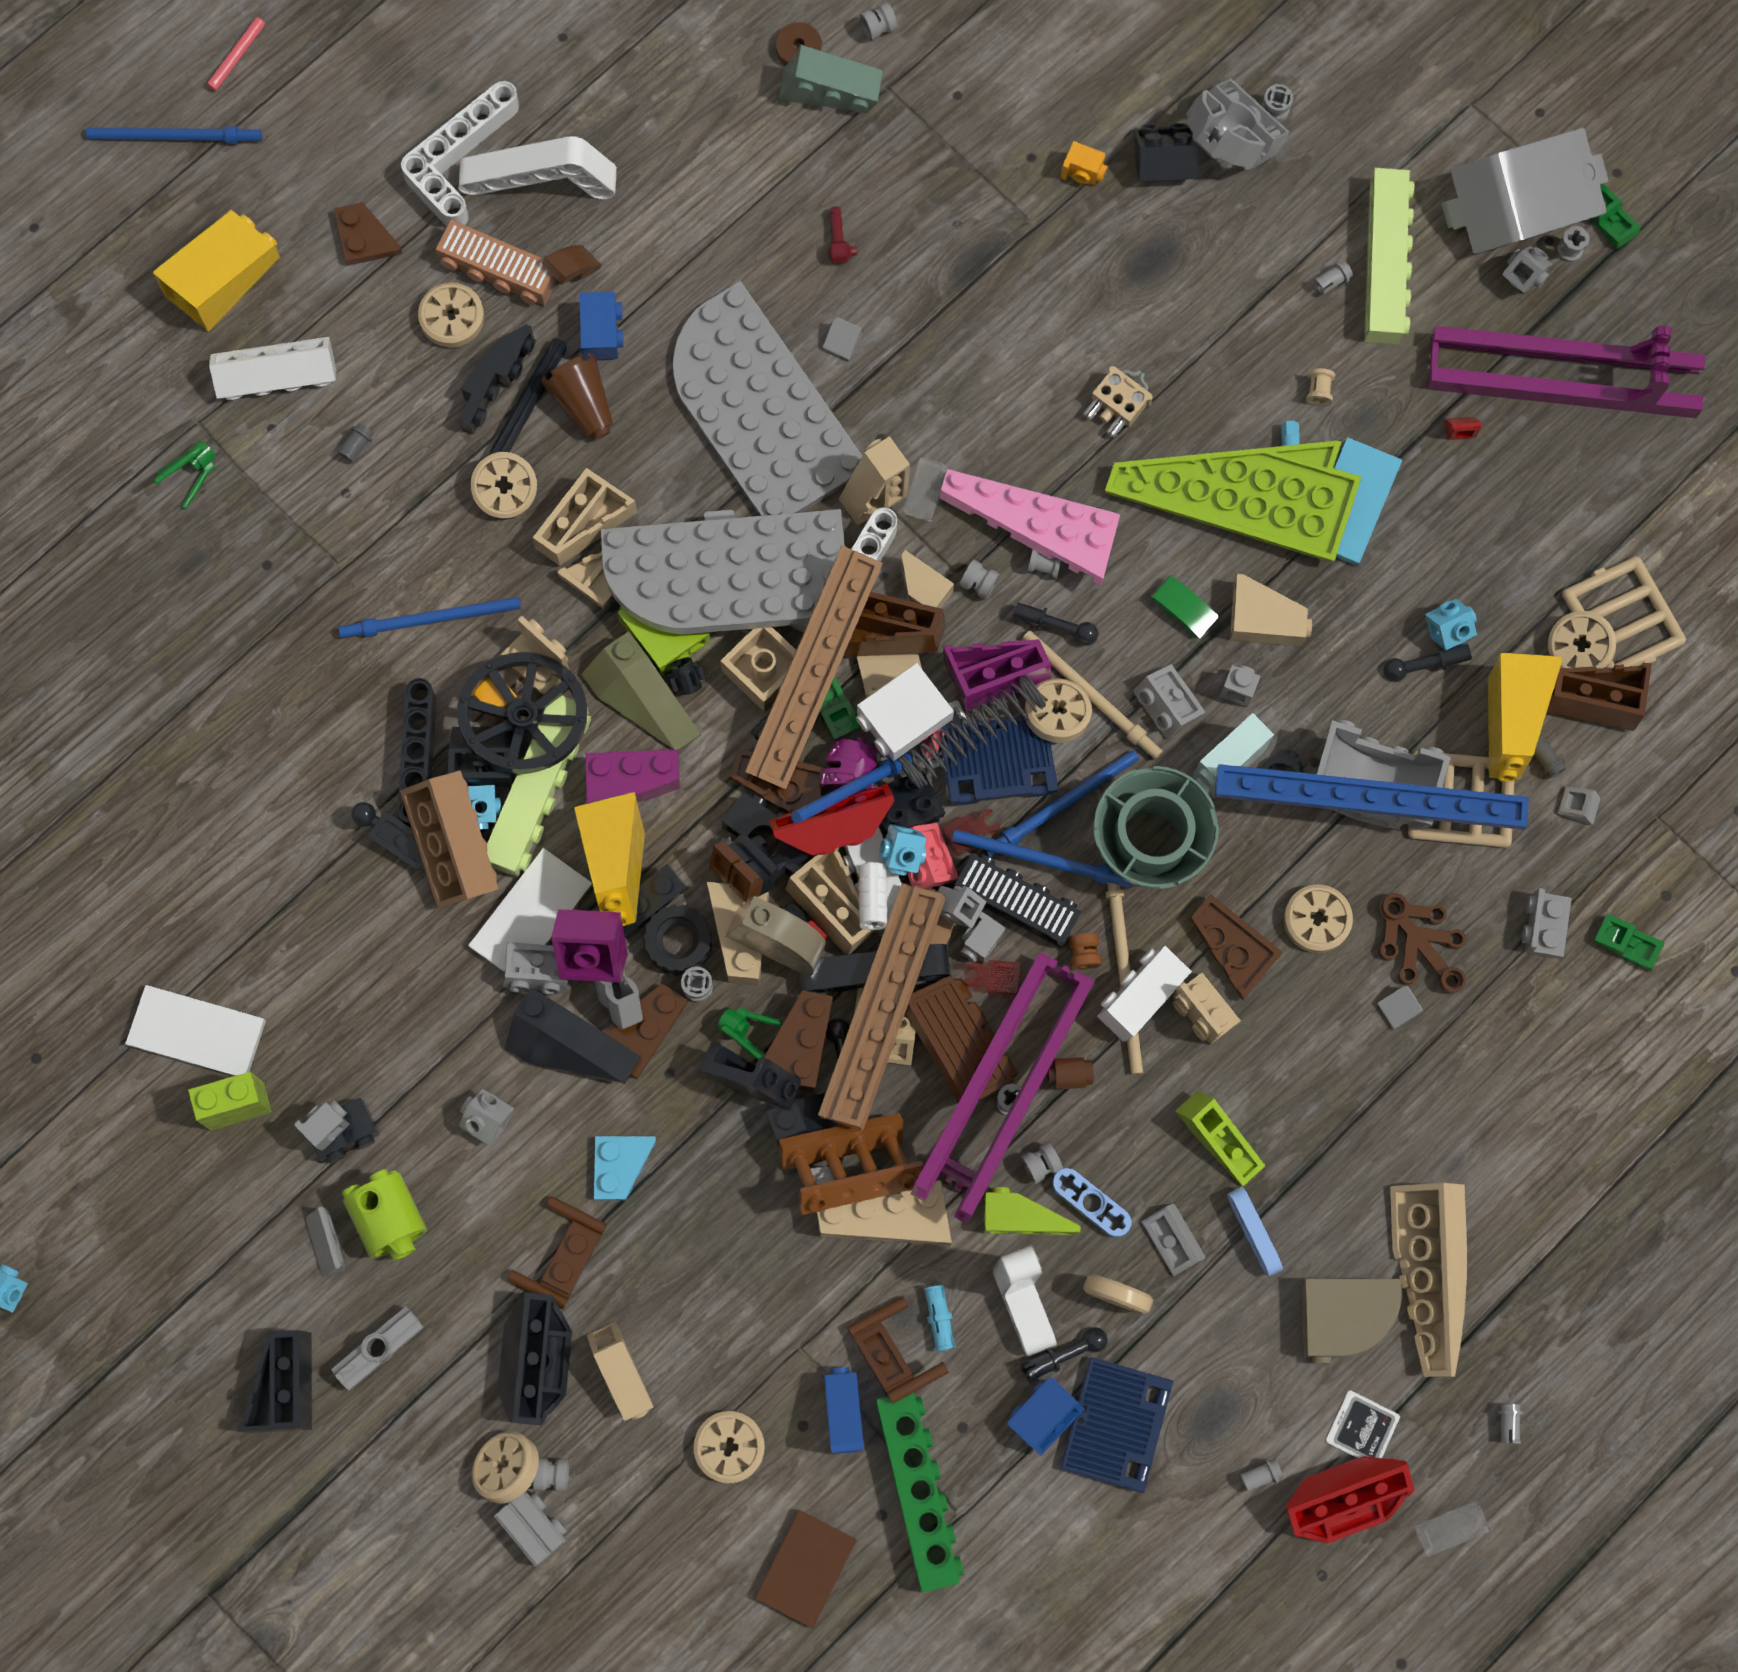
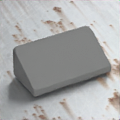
M1175 1204L1168 1205L1141 1221L1173 1277L1205 1259L1203 1251Z
M323 1207L317 1208L306 1217V1222L323 1277L345 1271L346 1267L330 1212Z

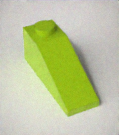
M1197 1090L1175 1111L1192 1134L1241 1186L1246 1185L1265 1167V1164L1214 1098Z
M993 1187L991 1188V1193L986 1192L984 1195V1234L1078 1236L1081 1232L1080 1225L1018 1193H1010V1188Z

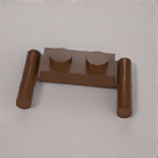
M551 1196L546 1207L572 1220L573 1223H571L546 1270L541 1284L513 1269L507 1281L530 1293L553 1295L557 1301V1306L564 1309L607 1224Z
M903 1296L847 1326L850 1335L855 1340V1344L892 1404L949 1373L944 1362H941L914 1377L881 1323L908 1308V1304Z

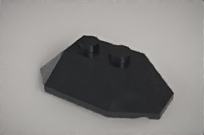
M522 1292L504 1324L497 1390L509 1423L542 1425L546 1420L545 1418L554 1411L566 1396L572 1330L557 1306V1301L553 1295Z

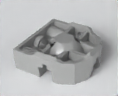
M1232 79L1215 85L1210 91H1203L1186 114L1188 117L1187 124L1193 132V140L1210 157L1221 158L1232 165L1243 166L1245 170L1252 169L1276 156L1283 147L1290 132ZM1210 135H1212L1213 138L1211 142L1208 140Z

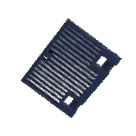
M1024 717L1014 718L1017 726L1013 724L1010 718L1001 719L1007 729V733L1001 727H998L999 723L996 720H989L988 722L998 737L997 739L993 737L982 721L976 722L987 742V746L984 745L974 730L967 723H964L973 744L978 750L977 752L972 749L961 733L953 727L955 735L968 758L965 759L952 741L944 734V739L958 763L957 766L954 765L941 748L943 763L948 770L945 772L949 802L959 806L976 804L981 800L1016 796L1038 797L1057 792L1058 784L1051 743L1037 736L1029 728ZM956 724L963 731L961 724ZM950 725L941 727L942 730H945L953 738ZM1044 773L1045 784L1032 785L1030 775ZM972 781L973 792L959 793L958 783Z
M1090 1357L1078 1403L1083 1406L1084 1411L1072 1422L1060 1469L1144 1494L1174 1380ZM1149 1386L1158 1388L1154 1403L1145 1401ZM1129 1461L1138 1463L1135 1478L1125 1476Z

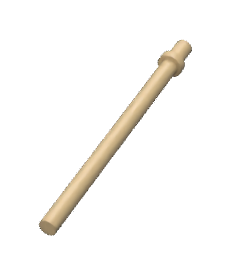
M1107 882L1108 891L1105 894L1106 899L1110 901L1119 981L1121 982L1131 971L1122 905L1124 890L1120 889V885ZM1137 1032L1134 1037L1127 1040L1131 1075L1143 1073L1139 1033Z

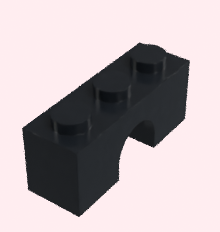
M743 792L721 820L722 828L736 838L742 833L749 839L762 832L773 834L769 820L776 817L779 818L783 814L780 812L772 813L766 808L767 803L759 796L752 794L750 797ZM779 839V845L771 855L772 857L780 854L786 860L785 874L789 877L815 857V855L812 856Z

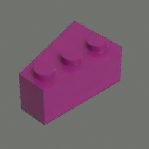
M1039 639L1001 642L1000 645L982 646V643H974L968 647L943 645L945 665L966 712L978 708L980 703L989 704L990 696L1000 700V690H1004L1011 695L1010 683L1017 685L1022 690L1019 679L1024 674L1035 685L1044 680L1051 679V663ZM1012 686L1014 694L1018 693L1019 691Z
M678 750L585 753L587 804L635 792L637 802L643 800L645 802L680 789Z

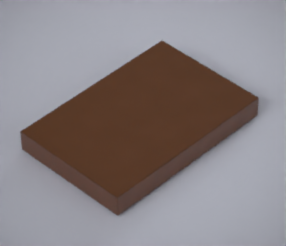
M799 1510L755 1599L813 1629L857 1539Z

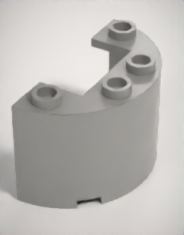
M1332 720L1317 771L1318 775L1443 788L1451 756L1445 755L1443 750L1436 747H1426V749L1421 747L1418 753L1413 755L1408 753L1406 748L1400 746L1387 747L1380 745L1378 740L1371 737H1362L1360 739L1359 736L1362 729L1356 728L1354 723L1347 720H1337V722ZM1334 810L1342 815L1365 823L1392 829H1400V826L1403 824H1411V830H1421L1429 828L1433 824V820Z

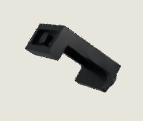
M711 1042L699 1071L735 1093L790 1109L801 1084L799 1078L765 1057H760L755 1066L728 1048L715 1042Z

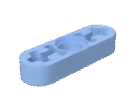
M1070 1168L1057 1172L1052 1182L1054 1192L1105 1234L1112 1238H1120L1130 1230V1215L1078 1172ZM1061 1176L1065 1179L1069 1176L1073 1177L1072 1185L1080 1190L1082 1185L1087 1188L1080 1194L1077 1202L1072 1199L1076 1195L1073 1190L1067 1188L1063 1191L1060 1188L1062 1182L1059 1178ZM1089 1194L1096 1195L1101 1202L1100 1209L1096 1212L1087 1211L1083 1206L1085 1196ZM1106 1205L1112 1208L1107 1212L1110 1216L1116 1218L1120 1215L1123 1218L1121 1223L1124 1226L1123 1230L1117 1228L1115 1231L1111 1230L1112 1222L1105 1216L1102 1222L1096 1218L1103 1213Z
M1240 1187L1227 1193L1229 1203L1263 1272L1269 1277L1282 1271L1283 1267L1279 1256L1245 1189Z

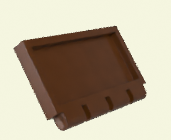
M949 976L912 993L905 1013L959 1103L995 1034L992 1028L983 1030L982 1027L988 1024L977 1003H967V1000L972 995L962 978L954 981L952 976ZM1008 1055L1003 1056L999 1061L979 1101L999 1092L1005 1085L1014 1083L1012 1078L1018 1072Z

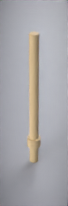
M1029 630L1022 639L1036 640L1039 638ZM1039 639L1051 666L1065 679L1080 686L1086 692L1090 701L1127 734L1126 738L1133 745L1136 746L1138 744L1154 760L1162 754L1163 750L1146 736L1147 732L1139 724L1135 726Z

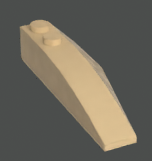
M1432 1183L1390 1186L1392 1250L1394 1258L1399 1260L1402 1276H1399V1278L1401 1279L1402 1289H1406L1410 1304L1407 1310L1409 1318L1414 1320L1417 1332L1414 1338L1424 1377H1455L1461 1345L1467 1284L1465 1185Z

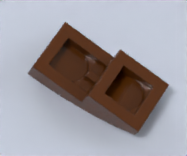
M573 245L560 249L546 256L542 263L561 284L575 277L581 280L599 270L602 266L583 245Z

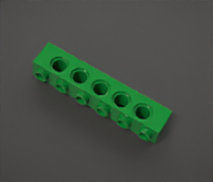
M912 1393L894 1404L891 1403L888 1397L876 1399L920 1591L924 1593L960 1584L959 1576L964 1575L960 1556L954 1557L951 1544L956 1543L952 1524L946 1525L943 1512L949 1511L944 1492L938 1493L935 1481L941 1479L937 1460L931 1461L928 1448L933 1447L929 1428L923 1429L920 1416L926 1415L922 1397H915V1393ZM904 1417L911 1419L914 1423V1432L908 1436L899 1434L896 1429L897 1421ZM910 1449L919 1451L922 1456V1462L916 1468L908 1467L904 1462V1454ZM917 1481H923L929 1486L930 1493L924 1500L914 1498L911 1493L912 1485ZM924 1513H931L937 1519V1527L932 1532H925L919 1526V1519ZM933 1545L942 1547L945 1552L943 1562L938 1565L930 1563L927 1559V1550Z

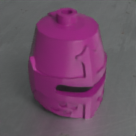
M856 737L855 741L848 739L836 741L827 755L826 764L829 765V768H823L819 785L824 789L834 791L876 769L877 751L873 747L866 745L867 740ZM874 784L866 787L865 789L873 788Z

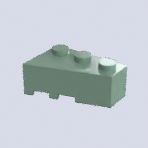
M801 45L783 69L778 100L851 110L858 113H869L878 102L883 70Z

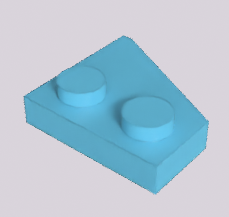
M595 1136V1201L627 1200L652 1148L656 1144V1136Z

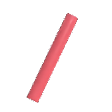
M256 17L208 81L206 85L211 90L217 91L263 29L265 22L262 19Z

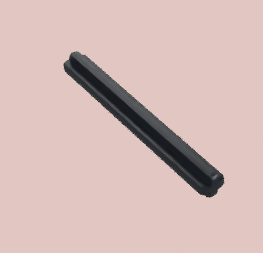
M558 338L552 339L487 456L498 452H510L545 389L541 379L545 376L548 381L552 377L550 371L557 368L567 350L564 341Z

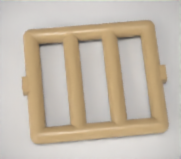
M1637 556L1607 570L1604 567L1592 573V577L1565 589L1562 593V597L1571 613L1584 611L1577 598L1578 596L1630 571L1635 572L1642 586L1593 608L1589 612L1605 617L1648 596L1656 612L1614 631L1616 644L1661 622L1664 623L1671 637L1616 664L1612 660L1607 668H1613L1614 665L1624 664V667L1640 666L1642 663H1654L1657 660L1656 657L1686 642L1683 631L1643 561Z
M1444 753L1451 756L1443 788L1453 789L1454 766L1472 768L1471 791L1484 792L1485 769H1489V757ZM1515 781L1502 782V794L1514 795ZM1439 821V829L1426 828L1421 830H1411V824H1408V835L1412 839L1503 848L1509 847L1512 843V829L1500 827V835L1482 833V825L1470 824L1469 832L1451 830L1452 822Z

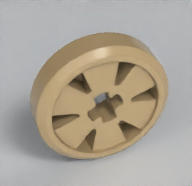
M443 283L433 287L424 295L419 305L418 319L422 331L430 341L439 346L454 348L466 345L477 337L484 324V310L480 298L471 288L459 283ZM454 310V313L459 315H455L456 319L449 320L448 316H445L448 315L447 311Z
M498 452L485 457L478 463L471 477V492L476 504L483 512L495 518L509 519L521 515L531 506L537 492V480L532 467L525 459L513 453ZM501 477L508 478V483L513 484L512 490L507 489V494H501L500 488L495 487L496 481L501 482Z
M1576 611L1565 615L1553 626L1548 638V650L1550 656L1562 657L1560 669L1596 666V669L1607 668L1615 656L1616 637L1613 628L1602 616L1589 611ZM1580 637H1585L1587 643L1591 644L1589 649L1585 648V652H1578V647L1573 645L1574 641H1579Z
M1058 678L1044 680L1035 685L1042 695L1046 707L1040 709L1029 696L1037 709V713H1035L1026 701L1024 713L1027 716L1026 723L1029 728L1040 738L1054 743H1065L1080 737L1087 729L1092 715L1091 701L1086 692L1077 684ZM1054 707L1056 709H1058V707L1064 709L1062 714L1060 712H1058V714H1055L1052 711Z
M1315 884L1300 889L1291 897L1286 905L1283 920L1286 933L1295 945L1308 952L1325 953L1340 946L1348 937L1352 928L1353 914L1349 902L1338 890L1330 886ZM1317 911L1323 913L1322 918L1326 919V923L1321 922L1319 926L1314 925V919L1310 918V915H1315Z
M1094 1274L1087 1276L1083 1287L1084 1291L1093 1297L1140 1314L1149 1313L1154 1301L1150 1295L1140 1290Z
M724 1411L714 1414L703 1422L696 1433L694 1440L696 1462L700 1469L715 1481L721 1483L743 1481L755 1473L763 1460L765 1444L762 1432L751 1418L742 1413ZM727 1438H733L734 1444H738L739 1447L738 1451L732 1452L731 1457L724 1456L725 1451L720 1450L721 1443H726Z
M506 1431L493 1436L479 1450L473 1463L472 1482L476 1491L489 1501L499 1504L508 1503L520 1497L530 1487L538 1470L539 1456L536 1446L531 1440L515 1431Z

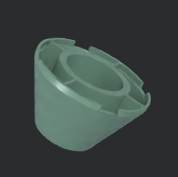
M1153 766V768L1129 771L1116 779L1107 788L1096 809L1094 836L1102 858L1118 876L1137 886L1163 889L1183 884L1203 870L1215 851L1219 835V825L1212 799L1196 780L1176 769ZM1143 814L1160 816L1175 828L1179 838V849L1172 854L1162 857L1145 855L1138 851L1129 841L1125 824L1132 818Z

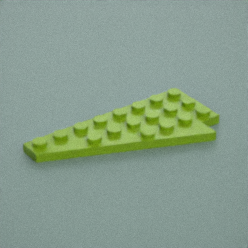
M1327 441L1116 462L1113 465L1105 493L1334 563L1362 477L1333 468L1341 441Z

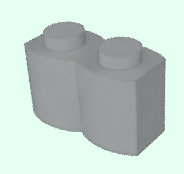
M625 969L621 982L594 981L597 998L602 1005L609 1009L610 1018L616 1026L625 1029L643 1021L638 988L633 980L626 976Z

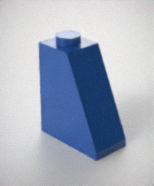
M849 1367L830 1369L831 1375H825L824 1377L831 1455L863 1452L857 1372L850 1373Z

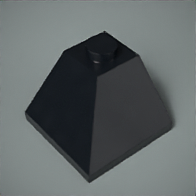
M824 1093L793 1100L790 1109L778 1106L766 1111V1118L778 1148L779 1139L837 1127L836 1122L823 1119L818 1115L825 1097ZM820 1162L813 1163V1164H808V1165H809V1167H810V1166L815 1165V1164H818V1163H820ZM795 1167L787 1169V1171L790 1175L792 1173L797 1172V1169Z

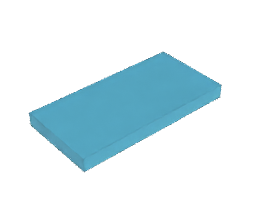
M1348 437L1337 460L1335 469L1355 474L1362 478L1336 558L1358 566L1402 463V459Z

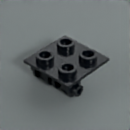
M923 770L921 772L928 784L924 785L922 782L923 788L920 790L914 786L908 776L888 784L893 794L894 802L882 820L885 836L887 835L889 824L911 828L922 824L940 822L939 819L946 814Z

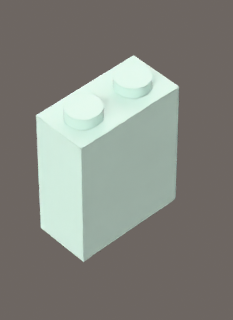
M1252 713L1199 762L1193 778L1207 793L1215 798L1218 764L1249 767L1266 751L1274 734Z

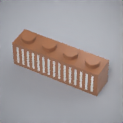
M450 220L436 247L438 260L443 267L451 271H456V269L463 271L474 281L482 282L484 280L491 283L502 293L508 294L512 292L519 295L524 302L531 305L537 303L545 307L558 282L542 265L543 258L454 220Z

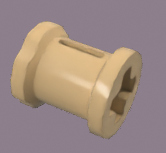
M1323 368L1310 370L1309 379H1311L1310 393L1306 396V402L1318 406L1330 405L1333 399L1330 395L1331 382L1335 380V373Z

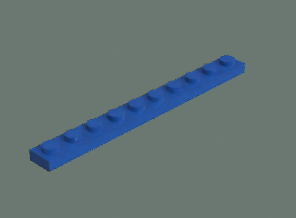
M1218 764L1214 796L1524 830L1527 827L1529 798L1525 796Z

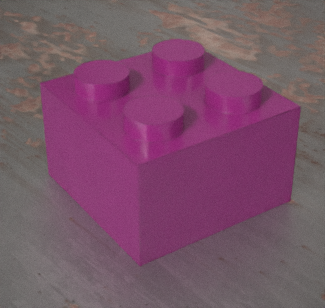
M558 909L551 939L559 978L566 980L621 982L628 953L620 912Z

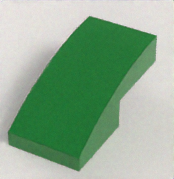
M1601 184L1600 188L1606 206V213L1593 217L1591 220L1618 249L1639 235L1641 226L1621 209L1623 201L1608 187Z
M1169 575L1150 596L1170 618L1175 617L1194 638H1200L1219 617L1202 599L1172 575Z
M834 676L819 711V715L833 740L861 727L856 720L857 716L849 700L846 699L836 676Z
M1608 913L1594 940L1595 943L1649 972H1652L1665 942L1636 930L1635 925Z

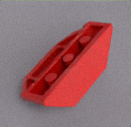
M884 784L877 788L861 790L801 823L793 822L791 814L794 811L784 814L779 818L770 819L769 823L775 838L812 856L816 854L826 855L832 853L836 848L845 845H859L865 839L872 838L892 806L894 797L888 784Z
M1362 1456L1305 1478L1286 1505L1294 1535L1329 1544L1388 1521L1402 1505L1405 1498L1415 1491L1408 1463L1405 1460Z

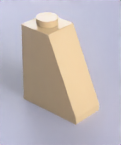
M1244 574L1236 575L1233 582L1230 640L1302 646L1306 637L1311 636L1312 619H1307L1308 608Z
M616 1321L587 1334L593 1356L624 1421L630 1418L635 1420L645 1416L649 1409L654 1406Z

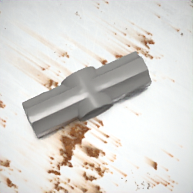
M405 1306L375 1333L366 1336L361 1345L331 1370L348 1391H351L381 1364L388 1362L393 1354L418 1334L424 1326L411 1310ZM377 1340H383L386 1346L385 1352L380 1357H373L370 1353L371 1345Z

